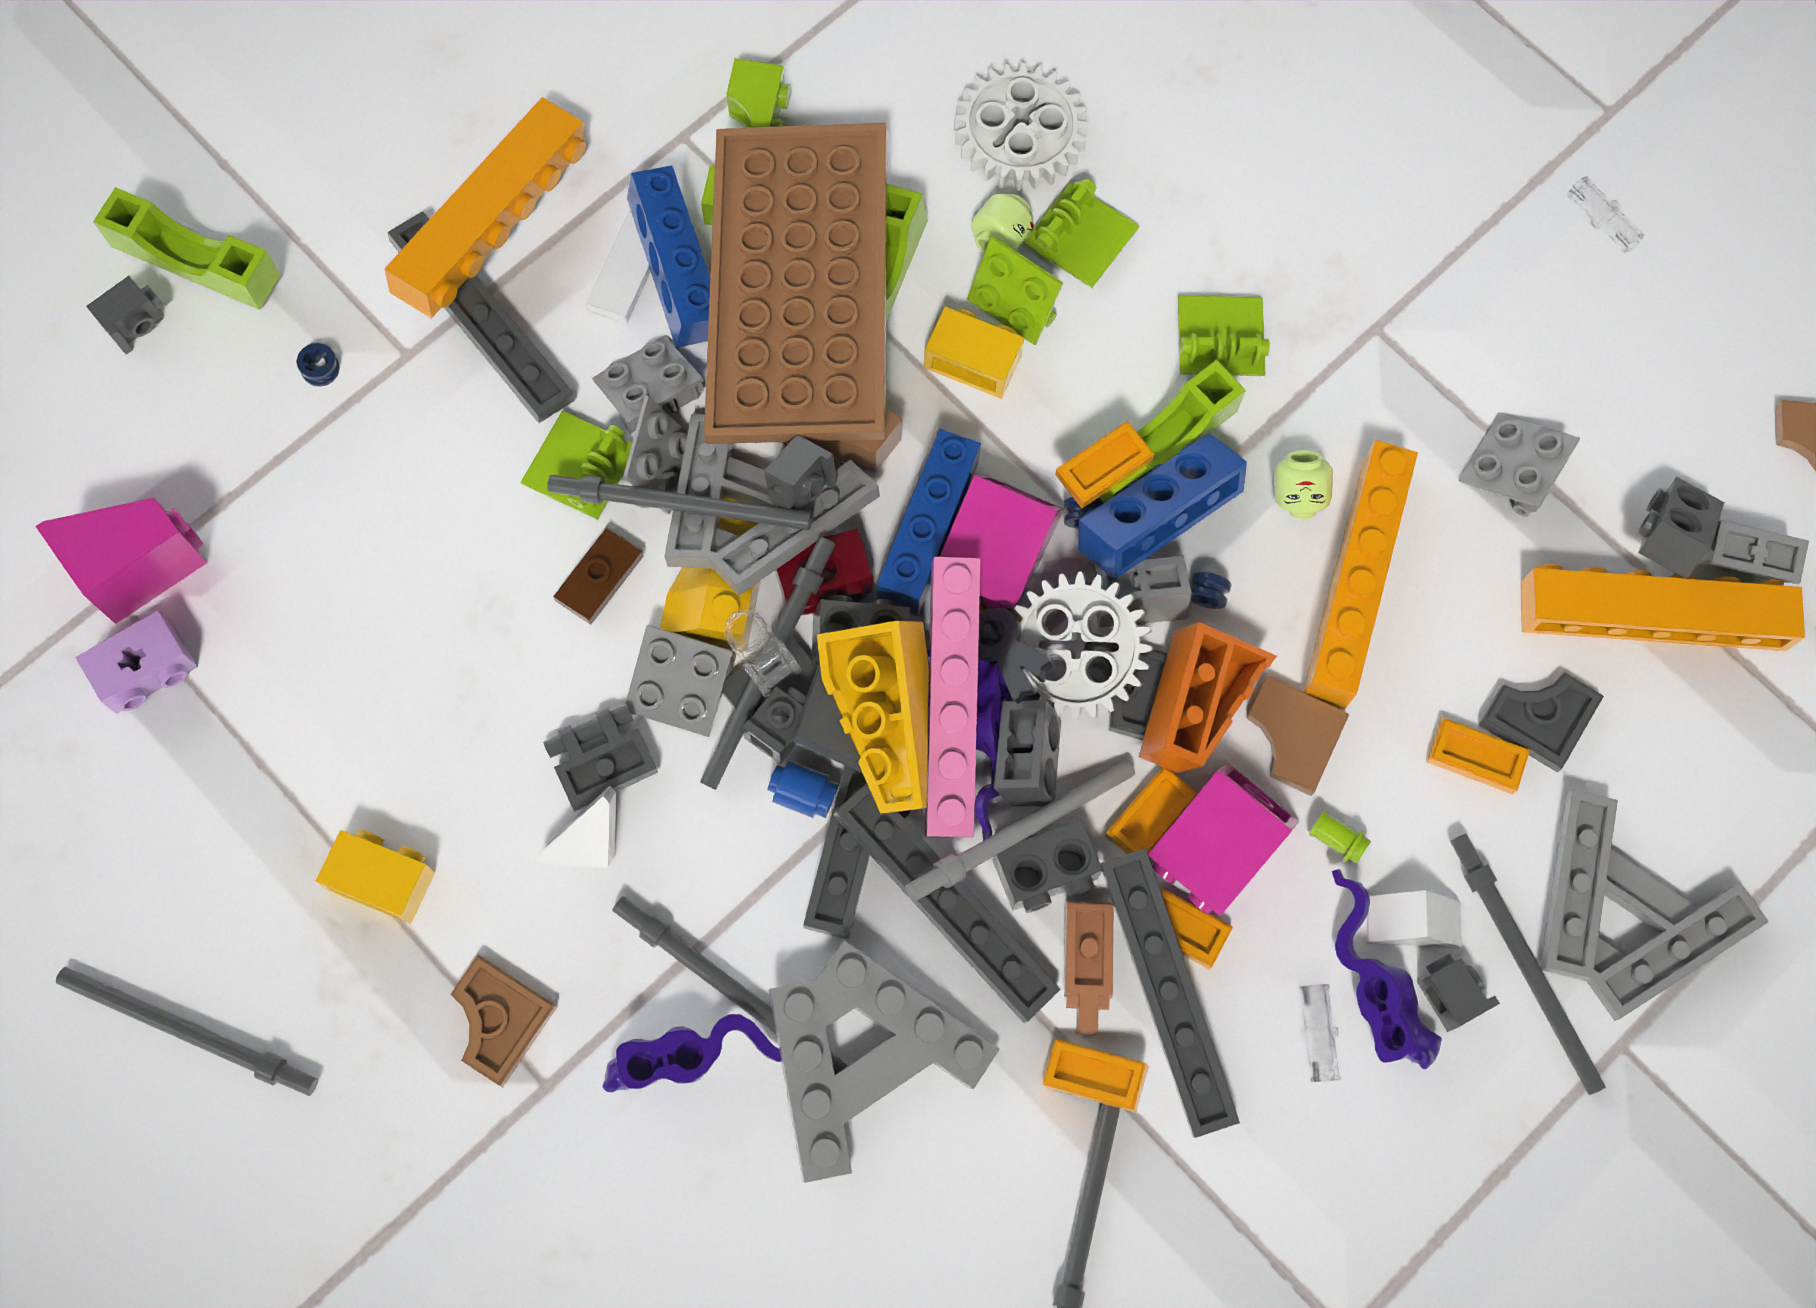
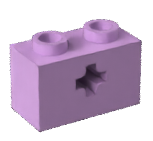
M159 610L75 657L100 702L116 714L139 707L146 701L147 696L162 687L167 688L177 685L187 677L188 672L197 668L175 627Z

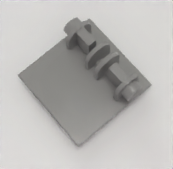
M665 335L654 342L648 343L641 350L619 363L609 366L605 371L592 378L597 387L623 417L622 422L630 434L636 431L645 396L651 397L661 408L666 404L669 410L675 413L677 412L676 405L681 408L689 402L697 400L699 398L698 393L704 390L701 383L704 381L702 376Z
M649 396L644 397L623 477L634 487L676 493L688 433ZM635 505V506H638V507H641V508H649V507H646V506ZM661 509L666 514L671 512V510Z
M1499 413L1459 478V482L1513 499L1515 503L1514 511L1521 516L1527 517L1531 512H1536L1542 505L1580 441V437Z
M646 625L625 704H627L632 714L710 737L725 679L731 675L734 661H731L733 651Z

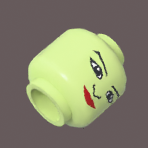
M1014 194L993 195L973 217L971 223L976 246L983 253H985L992 236H995L1017 251L1031 235L1034 227L1032 211L1028 203Z
M1298 450L1289 453L1287 458L1277 464L1274 498L1280 508L1288 511L1294 518L1308 519L1314 517L1316 512L1322 511L1330 505L1333 488V468L1328 461L1322 459L1321 454L1311 450Z

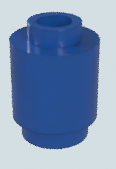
M788 760L785 767L776 766L767 791L774 793L772 802L811 818H814L815 815L826 818L839 784L830 781V775Z

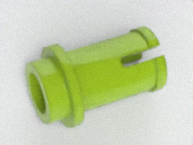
M1325 810L1309 833L1311 837L1317 838L1345 856L1343 861L1346 863L1350 859L1357 864L1371 843V840L1364 836L1366 833L1364 830L1358 833L1329 815Z

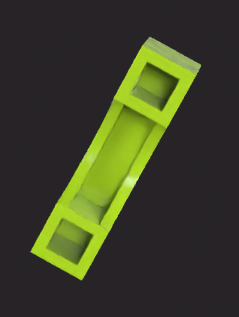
M734 58L726 93L729 117L741 123L745 128L783 126V120L779 119L781 108H788L791 94V84L785 83L784 66ZM715 165L709 167L701 201L704 224L712 225Z
M887 184L886 321L928 222L923 193Z
M114 187L93 221L112 248L258 310L262 308L281 276L266 250L231 235H228L224 241L201 236L175 222L152 202L117 187Z
M1218 360L1207 366L1184 384L1176 397L1161 413L1137 431L1139 436L1155 454L1153 460L1098 498H1101L1104 504L1122 490L1146 476L1154 466L1164 464L1179 454L1186 445L1197 442L1218 428L1238 412L1246 392L1243 386Z

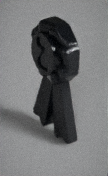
M989 608L979 614L978 658L983 662L997 661L1012 699L1019 704L1025 695L1036 693L1035 688L1023 669L1030 672L1040 682H1045L1046 672L1053 669L1055 665L1049 657L1020 642L1022 626L1006 608Z

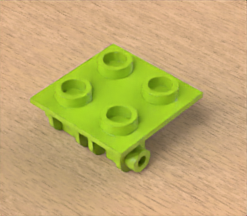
M1084 178L1082 181L1071 182L1023 244L1093 288L1140 226L1095 198V191L1097 189L1095 183L1088 178Z
M992 236L967 300L1005 326L1015 330L1017 334L1033 345H1036L1044 327L1048 328L1057 316V313L1052 308L1063 282L995 236Z
M1178 295L1180 375H1197L1215 360H1218L1232 376L1266 375L1265 356L1269 355L1270 343L1269 339H1264L1263 297Z
M562 410L520 484L598 520L609 501L603 500L601 504L582 502L580 497L550 493L547 489L549 476L557 475L583 479L585 475L603 477L606 483L619 484L625 472L632 442L623 439L625 432L617 426L610 425L607 430H604Z

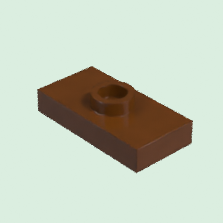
M606 528L553 596L555 602L592 625L644 557L643 552Z

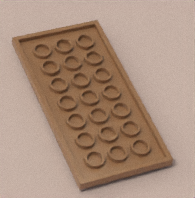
M886 123L716 129L704 438L707 444L790 442L796 435L808 441L885 439Z

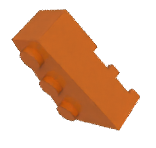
M1201 622L1174 632L1138 757L1176 773L1204 766L1232 724V717L1242 702L1249 699L1255 690L1254 684L1264 669L1271 666L1277 655Z

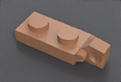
M1067 901L1065 904L1064 997H1066V1008L1077 1009L1076 1034L1096 1035V1032H1098V1010H1109L1110 999L1113 996V903Z

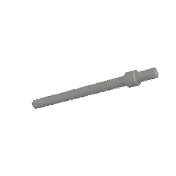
M1124 760L957 856L949 854L935 862L933 870L906 884L905 889L908 896L916 902L942 886L950 888L964 880L966 872L1135 775L1133 765L1128 760Z

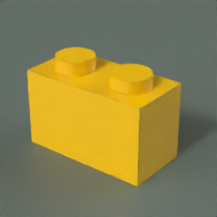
M945 306L925 347L924 368L1003 399L1022 357L1024 337L1019 336L1015 330L1008 326H994L979 320L976 315L967 310H953Z
M358 829L355 835L340 830L315 882L330 892L411 924L435 875V872L424 863L426 856L405 846H400L398 852L382 847L384 839L362 829Z

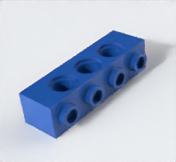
M673 166L633 172L630 177L627 201L649 263L675 347L679 348L707 342L710 276Z
M939 429L878 580L877 600L888 599L895 601L897 606L910 607L911 615L919 616L931 585L932 561L934 557H940L979 464L981 443Z
M1210 433L1195 443H1189L1179 454L1164 464L1154 466L1146 476L1125 488L1098 508L1095 507L1088 510L1079 520L1078 550L1111 578L1117 579L1244 491L1247 461Z

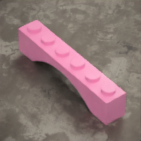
M934 557L931 564L930 701L927 808H925L924 837H974L980 558Z

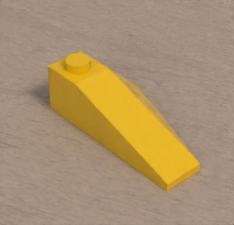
M724 496V500L737 501L727 496ZM721 517L719 529L741 536L758 523ZM682 567L667 593L660 628L722 648L747 652L760 581L741 595H738L712 568Z
M898 620L818 634L817 643L823 684L828 695H833L843 717L840 719V723L845 734H850L860 756L858 764L880 814L927 808L929 664L923 622Z

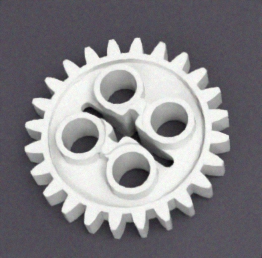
M1007 63L1004 65L1003 75L1000 76L995 70L990 68L988 69L987 82L980 77H975L974 90L970 88L964 89L963 101L957 102V116H954L955 145L961 146V159L972 158L970 167L972 172L984 168V181L986 182L994 175L998 176L1000 188H1003L1008 180H1014L1016 191H1020L1023 181H1029L1031 187L1036 190L1039 178L1042 177L1048 184H1054L1055 171L1062 176H1066L1069 164L1077 165L1080 152H1083L1085 149L1089 123L1085 122L1087 108L1079 107L1080 93L1069 95L1070 81L1064 82L1061 85L1056 84L1058 76L1056 71L1047 78L1043 77L1041 65L1035 69L1034 73H1028L1026 63H1021L1019 72L1014 73ZM1016 99H1024L1028 102L1021 103L1016 101ZM986 123H994V124H997L998 126H997V127H990V126H987V125H985V124H986ZM1044 126H1053L1056 129L1049 130L1044 128ZM1014 150H1023V151H1025V152H1027V153L1020 155V154L1014 153L1013 151H1014Z
M1078 572L1075 584H1070L1065 574H1059L1058 588H1054L1050 582L1044 580L1042 581L1044 595L1040 597L1038 594L1028 591L1026 594L1032 603L1030 608L1018 605L1015 607V610L1023 617L1020 623L1022 626L1020 642L1047 657L1059 655L1066 662V673L1058 681L1051 680L1046 675L1045 682H1040L1030 672L1023 669L1035 688V692L1040 694L1039 700H1047L1048 703L1054 702V711L1057 713V717L1061 716L1066 706L1070 707L1073 720L1080 718L1082 707L1087 708L1092 718L1098 717V704L1100 703L1108 711H1115L1114 696L1117 695L1119 698L1129 701L1131 697L1125 688L1126 685L1142 686L1143 683L1134 674L1136 669H1150L1149 664L1140 660V653L1153 651V647L1141 643L1140 637L1149 634L1152 630L1150 627H1138L1136 623L1144 616L1145 611L1141 609L1130 612L1128 607L1135 598L1132 594L1121 599L1117 598L1120 584L1115 582L1107 590H1103L1104 582L1101 575H1097L1090 586L1087 585L1086 576L1083 572ZM1060 609L1068 617V627L1065 632L1055 636L1046 628V619L1049 613ZM1100 611H1107L1114 620L1113 630L1105 637L1095 635L1090 624L1092 617ZM1077 633H1081L1083 641L1117 643L1119 649L1116 652L1082 651L1080 659H1076V653L1073 650L1041 649L1039 642L1041 640L1075 641ZM1099 656L1107 658L1112 665V674L1103 683L1096 682L1089 674L1090 663Z

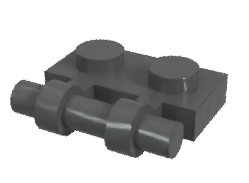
M627 704L612 711H609L607 707L596 712V718L573 729L571 725L559 729V735L543 742L550 759L566 751L570 757V760L555 766L554 769L574 812L588 806L609 786L615 792H618L658 773L639 729L637 728L622 736L620 735L618 727L634 720ZM603 734L606 735L607 743L583 753L580 747L581 744Z

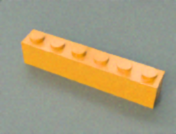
M541 97L384 268L389 292L431 319L442 307H448L455 299L460 286L468 278H473L479 273L484 260L494 248L499 249L505 244L511 229L520 219L525 220L530 216L537 200L545 191L550 192L556 187L562 172L571 163L575 164L580 160L586 148L583 121Z
M1378 440L1374 441L1362 463L1303 688L1304 693L1343 710L1346 709L1358 692L1418 455L1416 451Z
M1544 564L1533 568L1521 582V626L1523 633L1787 651L1805 638L1802 587L1784 586V582L1780 580L1741 583L1740 579L1736 577L1699 580L1692 574L1686 579L1678 574L1669 577L1652 576L1650 572L1644 570L1615 574L1607 573V570L1601 567H1589L1580 571L1563 570L1561 565Z

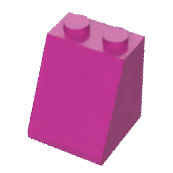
M974 475L940 557L980 558V595L983 596L980 603L988 608L1007 609L1008 607L1015 610L1016 605L1020 606L1063 514L1064 508L988 475Z
M155 498L46 520L35 526L83 596L115 624L207 564L198 551L204 543L191 525L186 523L174 506L166 511Z
M1227 763L1217 770L1150 851L1148 856L1155 861L1152 868L1163 879L1171 884H1174L1177 880L1191 892L1188 898L1195 906L1207 914L1214 911L1221 916L1293 831L1299 820L1230 763Z

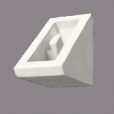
M611 786L604 790L541 848L535 859L541 865L608 868L615 856V790Z
M1428 890L1369 896L1370 906L1366 916L1367 944L1441 948L1462 947L1461 902L1459 900Z

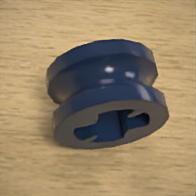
M313 343L307 345L298 353L296 359L297 368L302 377L312 386L322 387L329 385L339 374V361L332 349L325 344ZM321 358H324L327 364L326 367L318 366L314 372L309 364L311 362L318 363Z
M1073 497L1064 501V509L1069 511V514L1064 517V524L1068 527L1079 529V520L1088 510L1101 506L1103 500L1097 498L1084 508H1081Z
M1210 572L1194 573L1192 583L1195 587L1191 588L1190 600L1206 608H1225L1228 599L1224 594L1230 592L1231 582L1220 575Z

